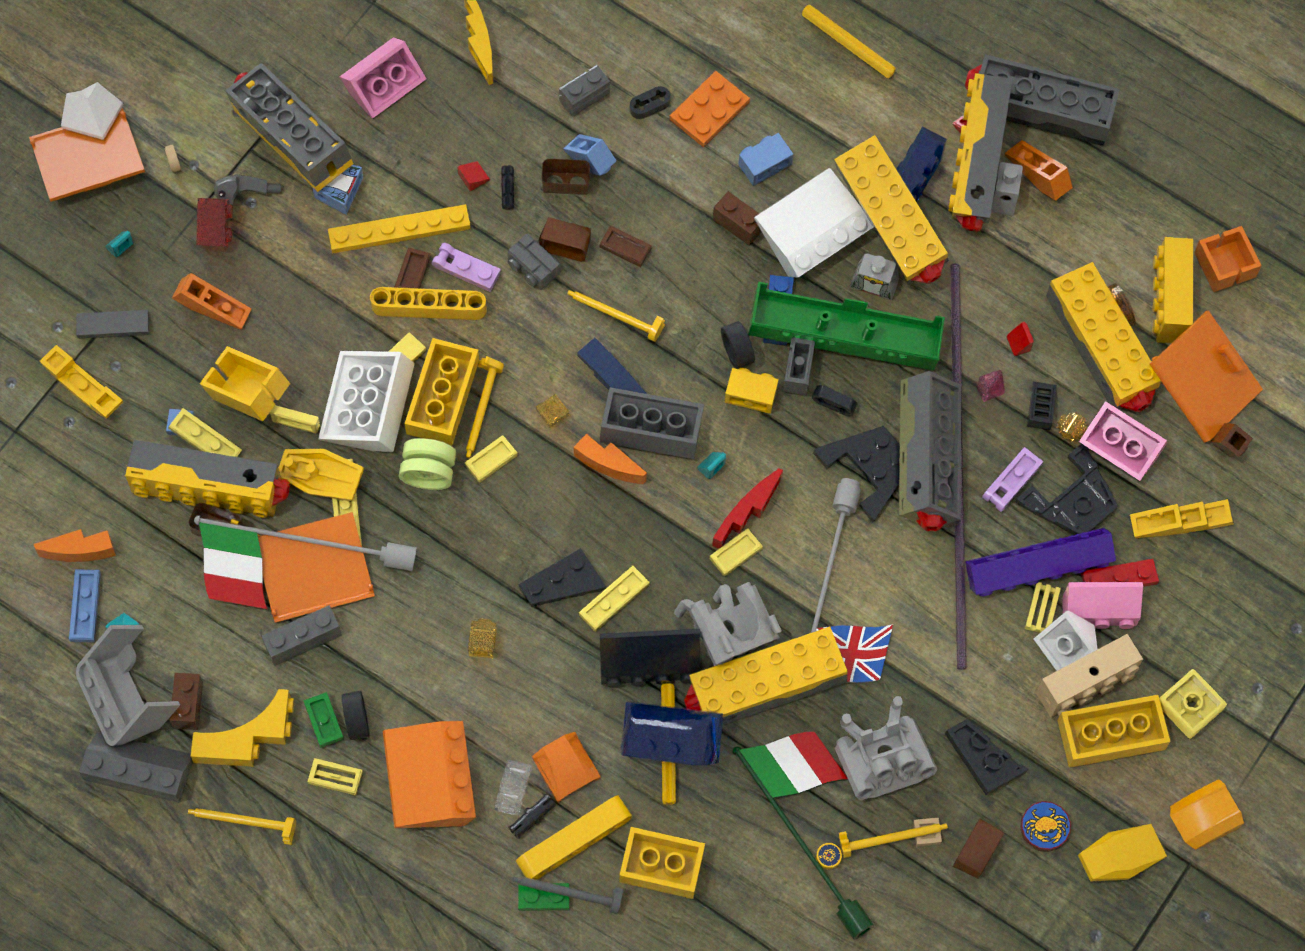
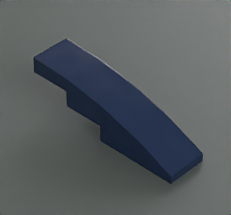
M595 337L577 352V356L594 372V376L608 390L611 387L647 394L630 373Z

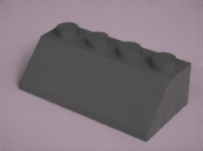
M610 387L601 424L600 442L694 459L704 404Z
M97 732L86 748L79 773L85 781L180 803L192 765V758L189 753L134 740L120 746H110L106 743L103 734Z

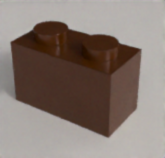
M729 191L714 206L713 220L750 246L762 232L754 219L760 213Z
M175 673L172 701H178L180 706L170 716L173 729L198 730L203 690V681L200 674Z

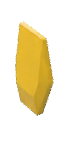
M285 449L278 467L281 478L287 479L291 485L309 495L351 501L354 499L364 471V467L326 449Z
M1152 824L1108 832L1082 851L1078 857L1090 881L1129 880L1166 858L1167 855Z

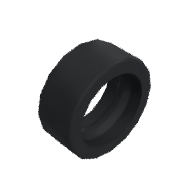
M737 321L721 327L723 345L732 365L739 369L754 363L753 347L742 323Z
M362 691L342 694L343 713L349 739L369 737L368 718Z

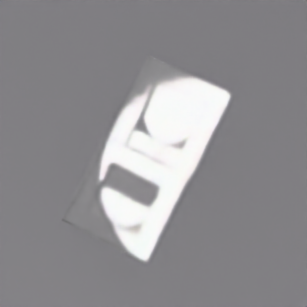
M513 760L507 761L494 810L519 816L532 765Z

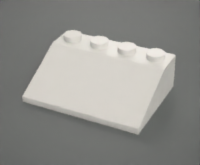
M830 168L754 217L788 277H800L873 228L862 207Z
M340 351L318 439L324 442L370 451L393 452L415 363L401 352Z

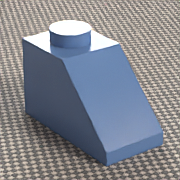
M579 134L563 148L574 160L587 161L590 164L591 174L601 176L607 173L616 162L603 139Z

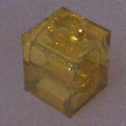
M485 618L471 621L468 643L469 656L493 658L497 634L496 623H492L491 620Z

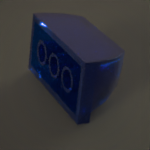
M628 701L625 705L620 754L628 757L687 765L719 763L723 713Z

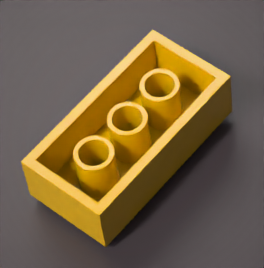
M1165 237L1162 245H1158L1157 255H1154L1153 269L1157 270V277L1153 279V291H1157V298L1153 299V312H1156V320H1153L1152 332L1156 334V342L1173 343L1193 324V239Z
M432 338L406 417V434L437 440L450 446L453 445L478 367L479 351L477 349Z
M1158 695L1061 712L1057 720L1069 768L1166 750L1170 743Z

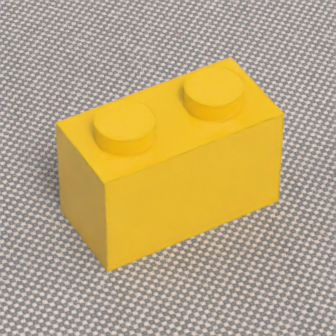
M732 368L725 393V403L771 414L779 379L766 373L761 375L751 373L746 368Z

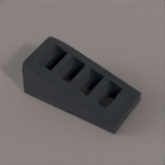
M1033 381L1027 427L1051 430L1057 385ZM1037 389L1048 390L1050 394L1038 393ZM1036 397L1049 399V402L1036 400ZM1035 405L1048 407V410L1035 408ZM1034 414H1046L1047 417L1035 416Z

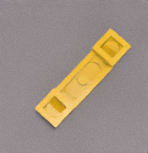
M57 345L39 361L65 388L107 419L123 403L120 397L108 387H103Z

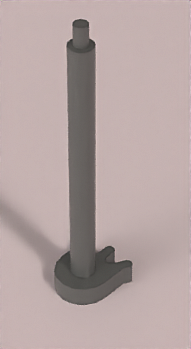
M513 877V882L520 883L522 886L609 906V912L615 914L619 911L624 891L622 888L615 887L612 897H607L527 877Z

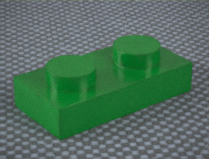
M327 692L303 700L320 748L344 740Z
M518 883L519 911L569 910L568 896L522 886ZM552 883L560 886L569 887V883Z

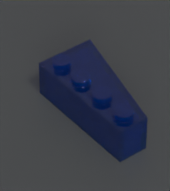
M923 126L914 142L910 145L906 157L896 169L916 202L940 165L947 142L946 138Z

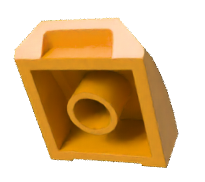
M1219 779L1170 806V817L1185 843L1195 850L1239 829L1244 824L1241 811L1227 790L1226 785Z

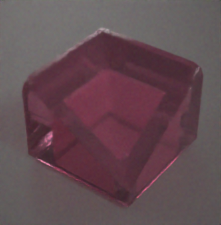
M1001 370L979 377L977 389L983 402L1005 393Z

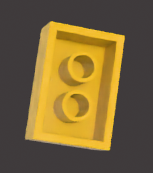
M631 827L619 882L693 899L705 843Z

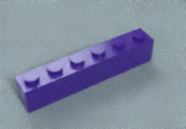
M1101 528L965 561L970 589L976 595L987 596L991 595L994 590H1012L1016 588V585L1023 583L1032 585L1038 583L1040 579H1057L1068 572L1082 573L1089 567H1106L1110 562L1116 561L1111 532Z

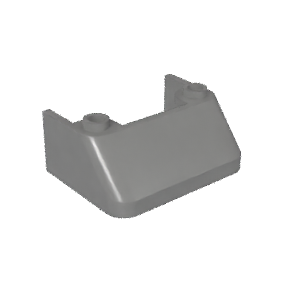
M110 625L78 663L76 668V677L106 743L110 746L126 744L160 729L180 706L178 701L146 702L144 705L129 671L136 662V653L132 647V642L143 631L142 625Z

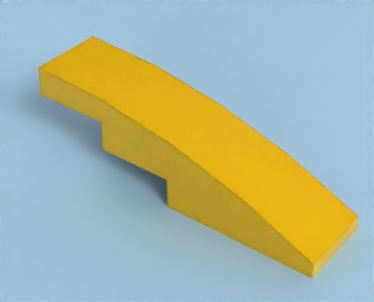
M464 0V6L469 13L466 16V27L471 35L468 38V49L487 83L491 85L493 84V68L488 30L477 1Z
M1228 499L1208 504L1198 502L1180 507L1178 504L1130 514L1135 538L1183 534L1233 525Z

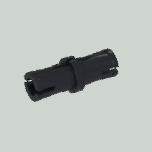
M544 794L531 808L527 807L524 810V814L508 827L512 834L515 832L514 836L517 839H520L534 824L537 826L541 822L540 819L556 806L553 800L549 801L550 797L547 794Z

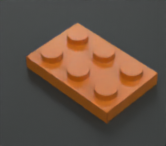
M715 71L670 114L669 120L704 148L750 103V98Z

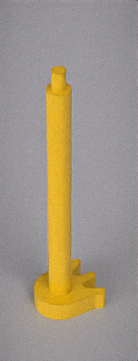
M568 291V295L572 296L573 299L647 332L648 339L654 342L665 327L664 318L659 316L656 317L651 326L577 291Z
M488 356L481 358L478 363V367L487 370L488 374L466 447V458H470L471 453L474 452L496 373H502L504 368L503 363Z
M199 808L195 810L188 809V814H193L195 817L283 831L282 841L284 844L292 845L296 818L287 817L285 822Z
M937 823L849 842L845 831L839 833V841L843 858L851 857V851L938 833L943 829H947L948 826L947 824L940 825Z

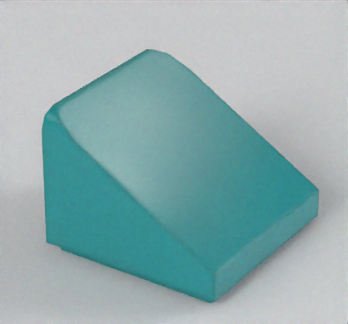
M121 232L105 246L116 258L133 245L130 232Z
M712 452L698 465L697 469L705 477L711 479L725 465L726 454L724 452Z

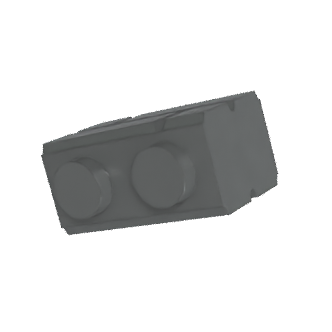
M595 65L589 69V72H584L559 88V100L573 117L609 94L610 81L599 66Z
M525 234L507 252L509 266L516 272L520 270L525 275L526 282L532 287L536 285L540 290L545 288L561 272V264L529 234Z
M791 338L783 391L801 395L807 394L815 341Z

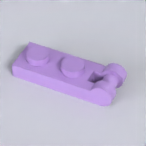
M447 243L441 244L439 255L435 256L431 263L435 268L491 292L501 274V269L456 250ZM448 257L454 259L451 264L446 262Z
M1024 447L987 489L982 498L987 502L991 501L996 505L995 508L1002 512L1042 466L1043 461ZM999 489L1005 493L1003 498L996 494Z

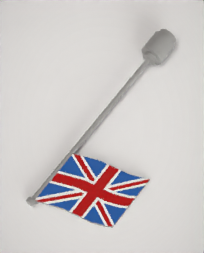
M843 478L841 483L837 485L832 507L836 509L840 517L811 633L827 628L817 627L844 517L856 512L861 493L860 483L853 479ZM893 624L881 627L846 625L831 627L847 669L846 683H868L880 680Z

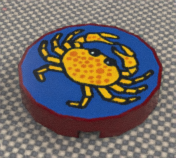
M1041 801L1032 804L1026 809L1021 819L1020 831L1023 839L1033 846L1034 849L1050 852L1060 848L1066 842L1071 832V822L1067 812L1061 806L1053 802Z

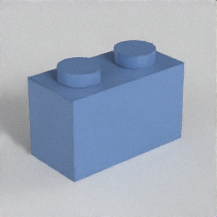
M777 133L773 136H766L754 147L749 146L742 150L739 154L738 165L754 186L792 165L793 153L780 134Z

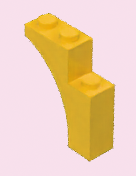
M278 689L269 706L256 718L240 727L216 733L193 732L191 748L193 763L253 767L254 759L259 758V744L256 743L286 745V737H291L292 722H288L289 713L294 711V698H291L289 690Z

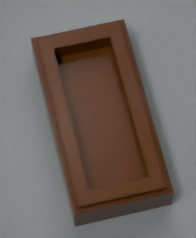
M611 225L599 244L600 248L638 267L642 266L652 249V245Z
M408 247L394 288L420 289L431 253Z

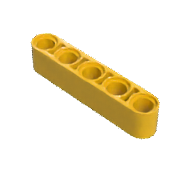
M378 287L370 294L372 311L379 316L480 320L487 312L486 298L484 294L478 291ZM380 299L386 300L384 304L376 303ZM403 300L410 301V303L407 305L400 304V302ZM427 301L434 302L431 306L423 305ZM450 302L457 303L455 307L447 306ZM474 303L481 304V306L478 308L471 307V305Z
M619 795L614 796L522 854L516 860V863L525 877L538 880L626 824L633 816Z

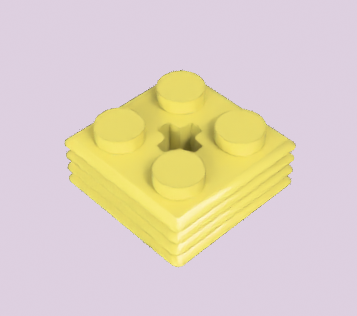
M1194 669L1189 671L1159 698L1162 711L1189 739L1221 713L1227 705ZM1192 701L1196 703L1194 707L1187 705L1188 702Z

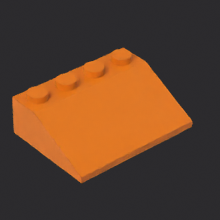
M439 721L383 731L394 828L466 826L476 818L463 721Z

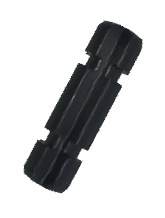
M504 165L501 168L502 208L511 210L514 208V167Z

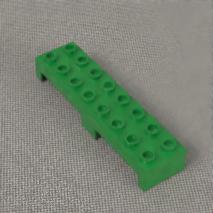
M758 282L748 331L749 336L791 343V338L815 341L814 348L933 371L939 361L945 317L935 316L933 321L868 309V302L845 298L842 304L766 289L768 283Z

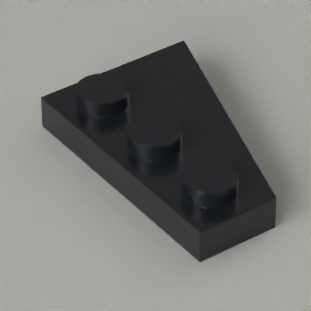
M581 548L518 584L519 589L531 607L560 601V599L571 596H583L589 592H600L606 589L602 579Z
M967 719L945 732L946 737L985 795L1025 774L1028 770L1022 764L1019 765L1009 757L1010 754L1004 749L1000 750L994 745L986 734Z

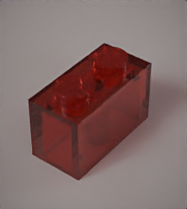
M198 198L196 245L228 247V242L232 241V228H228L229 218L233 216V205L229 204L228 199Z

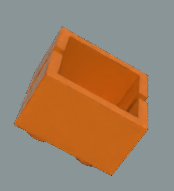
M1242 226L1223 232L1221 237L1217 234L1199 240L1194 252L1213 292L1233 286L1235 281L1239 284L1256 278L1262 266Z

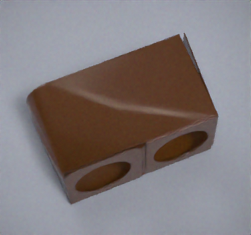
M544 160L541 176L543 193L587 195L590 164L585 160ZM556 175L562 179L563 184L546 183L550 176ZM578 176L585 180L586 185L569 184L573 177Z
M548 217L539 237V245L550 254L583 262L586 259L591 240V228Z
M198 503L194 507L188 522L192 534L200 537L202 536L198 528L199 525L194 522L195 517L199 515L203 519L210 518L214 521L230 524L231 520L235 519L241 522V526H244L240 516L205 503Z
M979 819L952 867L979 879L1004 832Z

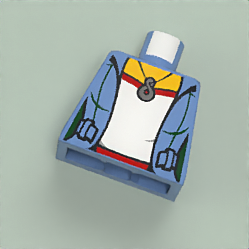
M352 165L317 192L313 188L314 197L347 215L363 179L362 167Z

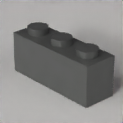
M328 605L261 637L275 666L342 636L331 607Z

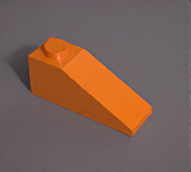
M1021 140L1005 152L1006 157L1013 164L1023 166L1022 173L1036 188L1056 201L1073 188L1066 166L1025 141Z
M192 273L181 279L172 299L192 311L237 329H242L251 311L250 307Z

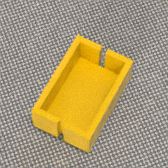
M228 346L215 362L228 380L226 381L216 368L212 367L200 382V385L213 400L260 421H264L275 406L274 399L279 400L290 385V382L277 367Z

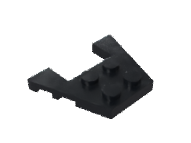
M884 426L818 447L813 451V454L826 469L844 456H847L877 491L859 504L861 510L872 522L876 521L880 512L888 503L896 488H898L900 480V444Z
M1082 443L1067 458L1083 475L1052 502H1048L1031 486L1016 499V503L1073 535L1092 531L1117 510L1118 507L1105 479L1103 480L1097 468L1096 461H1093L1088 451L1089 448Z

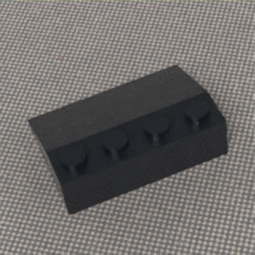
M700 629L600 634L601 685L606 684L607 687H618L622 683H631L633 686H642L646 682H656V684L662 685L669 684L671 681L690 683L689 675L700 672Z

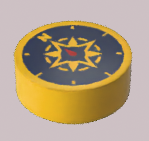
M833 843L821 845L816 854V860L820 866L827 870L836 868L842 858L840 848Z

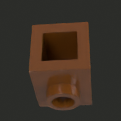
M1224 423L1211 443L1228 457H1240L1245 453L1253 438L1236 424Z

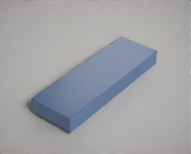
M75 569L69 632L70 642H95L100 570Z

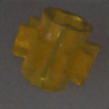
M1071 412L1068 416L1062 414L1057 422L1059 424L1057 428L1060 429V436L1071 442L1076 440L1077 437L1081 439L1087 430L1086 419L1077 412Z

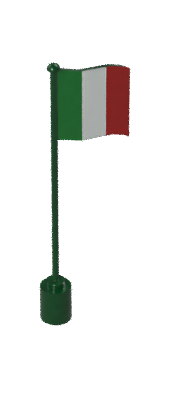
M815 732L793 734L757 747L742 749L739 746L734 747L732 750L733 754H737L841 903L837 907L839 911L836 915L851 937L856 940L865 935L874 927L869 916L857 900H844L774 800V798L800 794L826 783L848 780L844 772Z

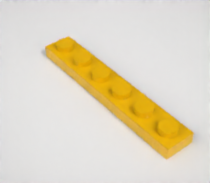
M465 204L329 228L328 233L333 254L471 228Z

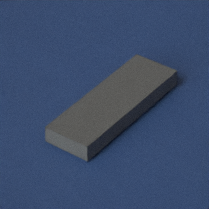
M148 310L76 313L77 338L149 335Z

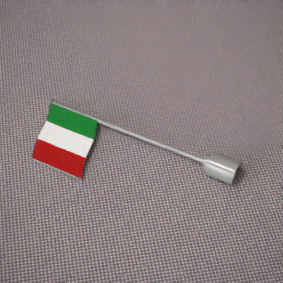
M200 515L194 519L195 524L200 526L204 546V581L209 599L267 609L263 594L262 555L258 534L379 555V561H384L383 566L407 571L413 570L417 547L388 542L387 547L382 546L381 551L203 519L200 518Z

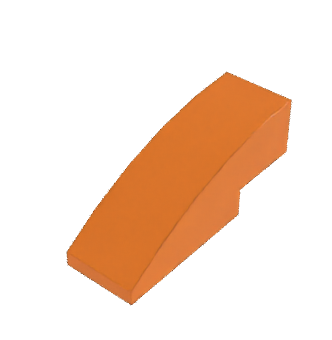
M586 434L574 446V456L592 469L614 479L630 483L644 484L646 482L647 472L614 444L610 443L604 449Z
M80 529L34 544L39 557L57 561L87 562L116 556L108 531L84 537Z

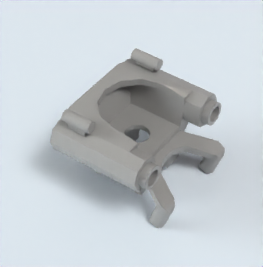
M750 582L737 587L738 593H736L740 604L735 607L731 589L727 584H724L718 588L713 596L715 602H722L718 609L712 610L710 604L705 603L704 599L696 603L684 599L674 611L678 618L683 617L686 610L689 611L695 624L693 626L695 629H700L701 639L707 649L706 654L710 656L714 666L743 657L751 653L758 646L761 648L780 639L778 633L782 632L775 615L769 616L756 586H751ZM724 621H728L732 624V634H730V632L725 627L723 623Z
M896 696L891 703L888 722L879 730H862L852 721L850 714H844L840 720L841 727L856 742L854 743L853 739H850L848 736L841 737L836 741L835 750L855 796L861 801L919 783L934 775L938 770L915 720L909 716L900 718L903 701L899 696ZM883 746H888L892 749L878 754V750Z

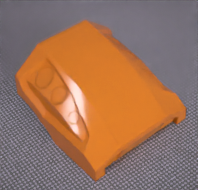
M576 732L561 736L542 747L532 756L535 765L557 803L588 783L601 778L578 739Z

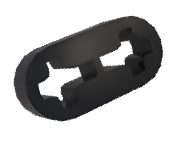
M658 86L635 96L630 101V114L636 119H644L666 109L670 104V91L665 87ZM656 96L664 97V101L656 99ZM636 105L644 106V110L636 109Z
M817 385L812 395V399L816 403L845 416H852L858 405L851 397L823 385Z

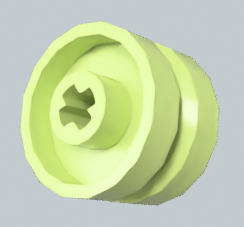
M424 438L411 439L404 443L402 456L405 461L400 465V480L410 486L428 490H442L451 486L453 470L451 468L455 465L456 450L452 446L444 442Z

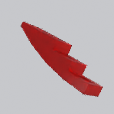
M778 468L764 478L738 502L714 535L713 547L717 549L723 547L732 530L740 534L751 514L761 518L782 479V469Z

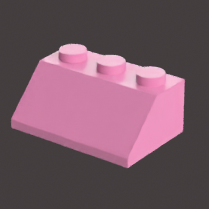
M392 38L342 74L340 79L354 100L371 118H374L426 80V77L405 41Z
M1106 401L1079 441L1139 481L1142 480L1168 443L1167 440Z
M1069 582L1062 597L1063 613L1069 610L1092 623L1097 629H1106L1110 626H1119L1121 629L1133 628L1137 626L1141 618L1143 582Z

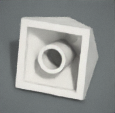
M98 82L82 91L67 93L61 127L104 140L122 109L123 102Z
M1069 610L1034 638V641L1056 671L1098 650L1095 626Z

